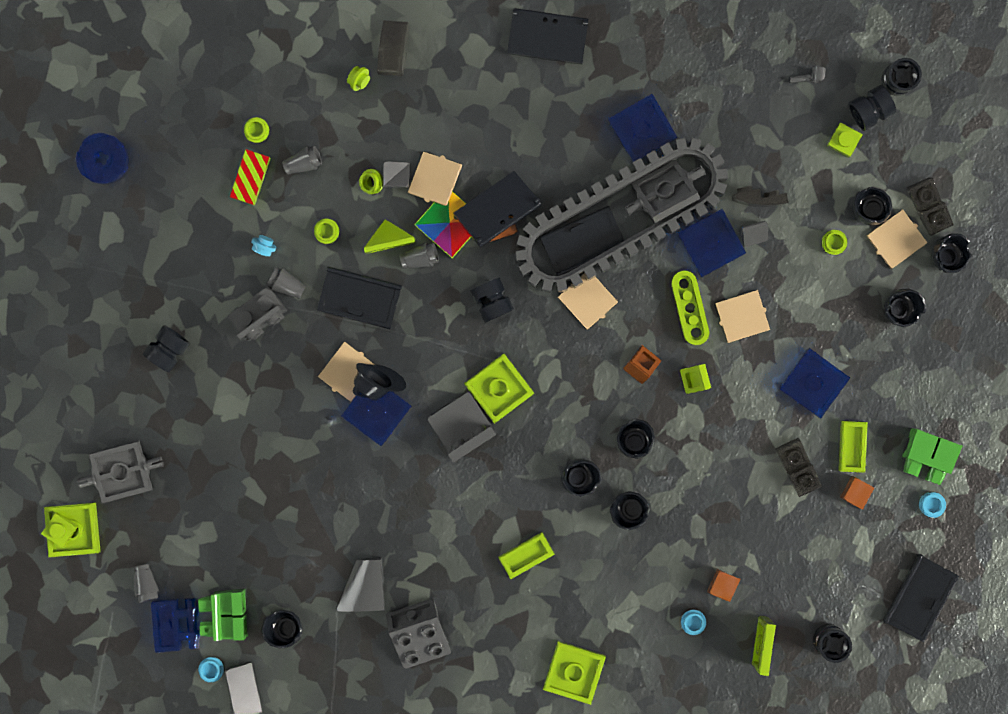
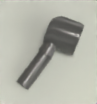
M812 67L811 75L790 77V83L803 81L821 83L825 79L826 68Z

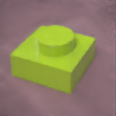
M840 122L827 146L849 158L863 134Z
M705 364L680 369L686 394L711 388Z
M57 512L41 534L63 548L78 526Z

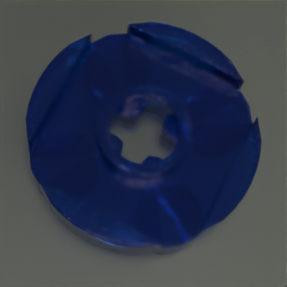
M96 133L88 136L81 143L82 145L76 154V164L80 173L90 181L98 184H110L119 180L127 172L128 152L125 145L116 137L105 133ZM101 152L109 156L105 165L96 162Z

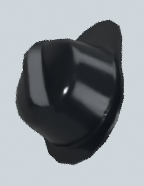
M364 363L356 365L358 372L354 378L355 386L353 388V394L356 396L377 401L389 391L399 392L406 388L404 378L386 366Z

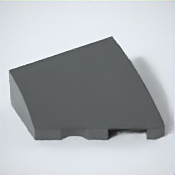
M382 557L356 560L337 606V612L385 610Z

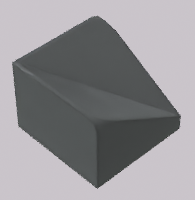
M383 161V187L410 188V163Z

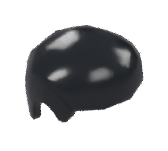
M873 187L859 191L853 203L854 215L865 225H879L886 221L892 212L891 198L884 190Z
M955 233L939 238L932 250L935 266L944 273H957L964 269L972 256L969 252V239L962 234Z
M907 288L892 292L884 304L885 317L892 324L900 327L916 324L919 317L926 312L924 297L919 292Z
M632 419L630 422L622 425L616 439L620 451L626 457L634 459L648 455L656 441L653 428L647 421Z
M584 458L570 461L565 466L561 475L563 487L571 495L578 497L594 493V490L602 481L600 469L592 461Z
M632 491L618 495L610 507L612 521L619 528L634 530L641 527L646 522L650 513L647 500L640 493Z
M278 610L264 619L261 631L264 640L270 646L281 649L291 647L300 640L303 633V625L301 619L293 611Z

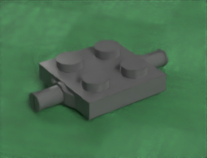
M674 160L631 183L638 200L624 207L629 216L643 208L649 213L654 223L699 200L700 197L694 188L693 181L706 175L701 165L687 172Z
M140 441L90 454L92 475L78 478L77 482L88 481L79 484L80 489L94 485L99 491L101 502L106 503L153 490L149 477L150 470L163 467L164 463L153 464L154 462L162 461L161 456L147 460L143 455Z

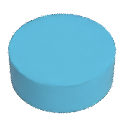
M927 492L920 498L919 508L924 515L936 518L944 513L946 501L939 493Z

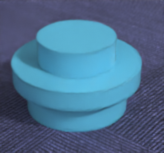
M259 235L258 238L254 237L251 241L253 244L252 250L258 254L271 256V253L276 250L273 240L267 236Z
M688 610L681 618V626L686 633L698 635L706 627V618L699 610Z
M207 657L200 663L198 672L204 681L216 682L224 673V665L216 657Z

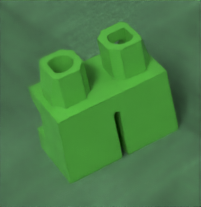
M911 428L908 437L910 440L902 456L906 458L903 472L918 477L922 464L929 466L930 468L925 480L941 485L946 473H952L963 446Z
M245 589L215 591L212 595L198 599L199 612H212V620L200 622V636L213 637V641L222 639L245 640L248 636L247 614H244L246 612Z

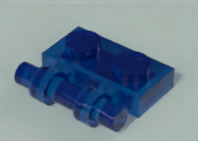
M185 598L186 608L184 609L178 608V599L151 602L155 653L180 651L182 649V640H188L189 649L199 648L198 639L201 636L200 630H197L196 616L199 615L198 607L195 606V598ZM186 617L187 631H180L179 618Z

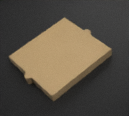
M423 152L408 193L423 198L426 202L432 201L447 206L462 164L447 160L443 155L438 157Z
M903 209L867 235L877 250L876 254L882 256L890 269L927 244V241L917 229L918 225L913 224Z
M583 274L581 276L582 285L574 289L571 284L567 288L568 290L563 292L558 298L588 330L600 318H605V313L616 305L618 301L596 277L588 281Z
M758 290L715 303L720 317L719 325L723 327L727 343L770 330L765 315L766 308L762 305Z
M344 342L318 377L331 386L333 392H339L352 402L356 396L353 394L354 378L358 372L356 365L358 363L375 364L364 357L363 352L356 351Z

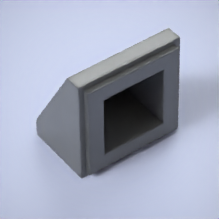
M767 221L744 226L739 230L744 247L768 240Z

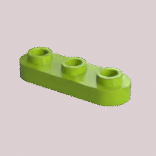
M680 271L673 276L671 287L683 336L689 344L701 345L709 337V328L697 279L689 271ZM681 279L688 281L687 288L683 289L679 286ZM688 303L694 306L692 313H688L685 310V306ZM693 328L700 330V335L696 338L691 335Z

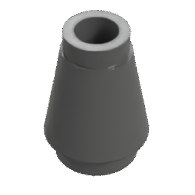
M306 146L282 161L287 175L317 170V166L322 165V159L315 146Z
M425 242L400 254V261L404 269L434 266V263L439 262V256L435 244Z
M277 267L273 270L266 284L272 287L271 290L298 299L306 285L302 284L284 268L279 269Z
M149 564L134 567V597H137L138 603L158 599L157 593L160 591L149 568Z

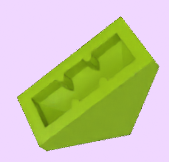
M385 219L365 245L364 251L366 254L415 244L416 241L412 235Z

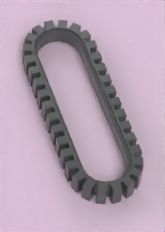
M685 138L677 139L674 143L675 150L671 148L668 142L659 149L661 158L658 157L655 150L646 155L647 166H645L640 158L631 165L634 173L631 174L627 166L618 171L620 181L616 180L614 174L604 179V183L607 186L606 189H603L600 182H597L590 188L593 196L590 197L586 189L577 193L579 204L576 205L572 197L563 201V206L566 209L565 212L562 213L558 205L549 209L552 217L551 220L548 221L544 213L536 216L535 220L539 227L535 228L529 222L523 228V232L529 238L519 235L516 244L517 247L525 249L516 251L517 263L526 262L519 266L522 276L525 277L532 273L528 283L536 288L543 281L542 291L551 293L553 284H556L558 293L566 292L568 290L567 281L571 282L574 289L583 284L579 276L584 273L588 281L596 277L597 273L593 267L598 266L601 273L609 270L611 266L607 259L611 258L615 266L623 262L625 258L621 251L625 250L629 258L637 254L639 251L635 245L637 242H639L644 250L652 245L650 235H653L656 242L666 237V233L663 230L664 227L667 228L670 235L680 229L677 222L678 219H680L685 227L694 221L691 212H694L697 219L705 216L708 210L704 204L712 210L720 201L717 196L722 197L727 187L726 184L720 183L728 179L727 169H717L725 162L721 154L711 158L710 156L715 148L707 143L704 149L700 150L701 140L692 138L689 147H687ZM687 156L702 161L708 168L711 177L710 187L707 193L699 200L583 265L560 276H549L539 271L534 265L531 257L532 246L540 235L674 159Z

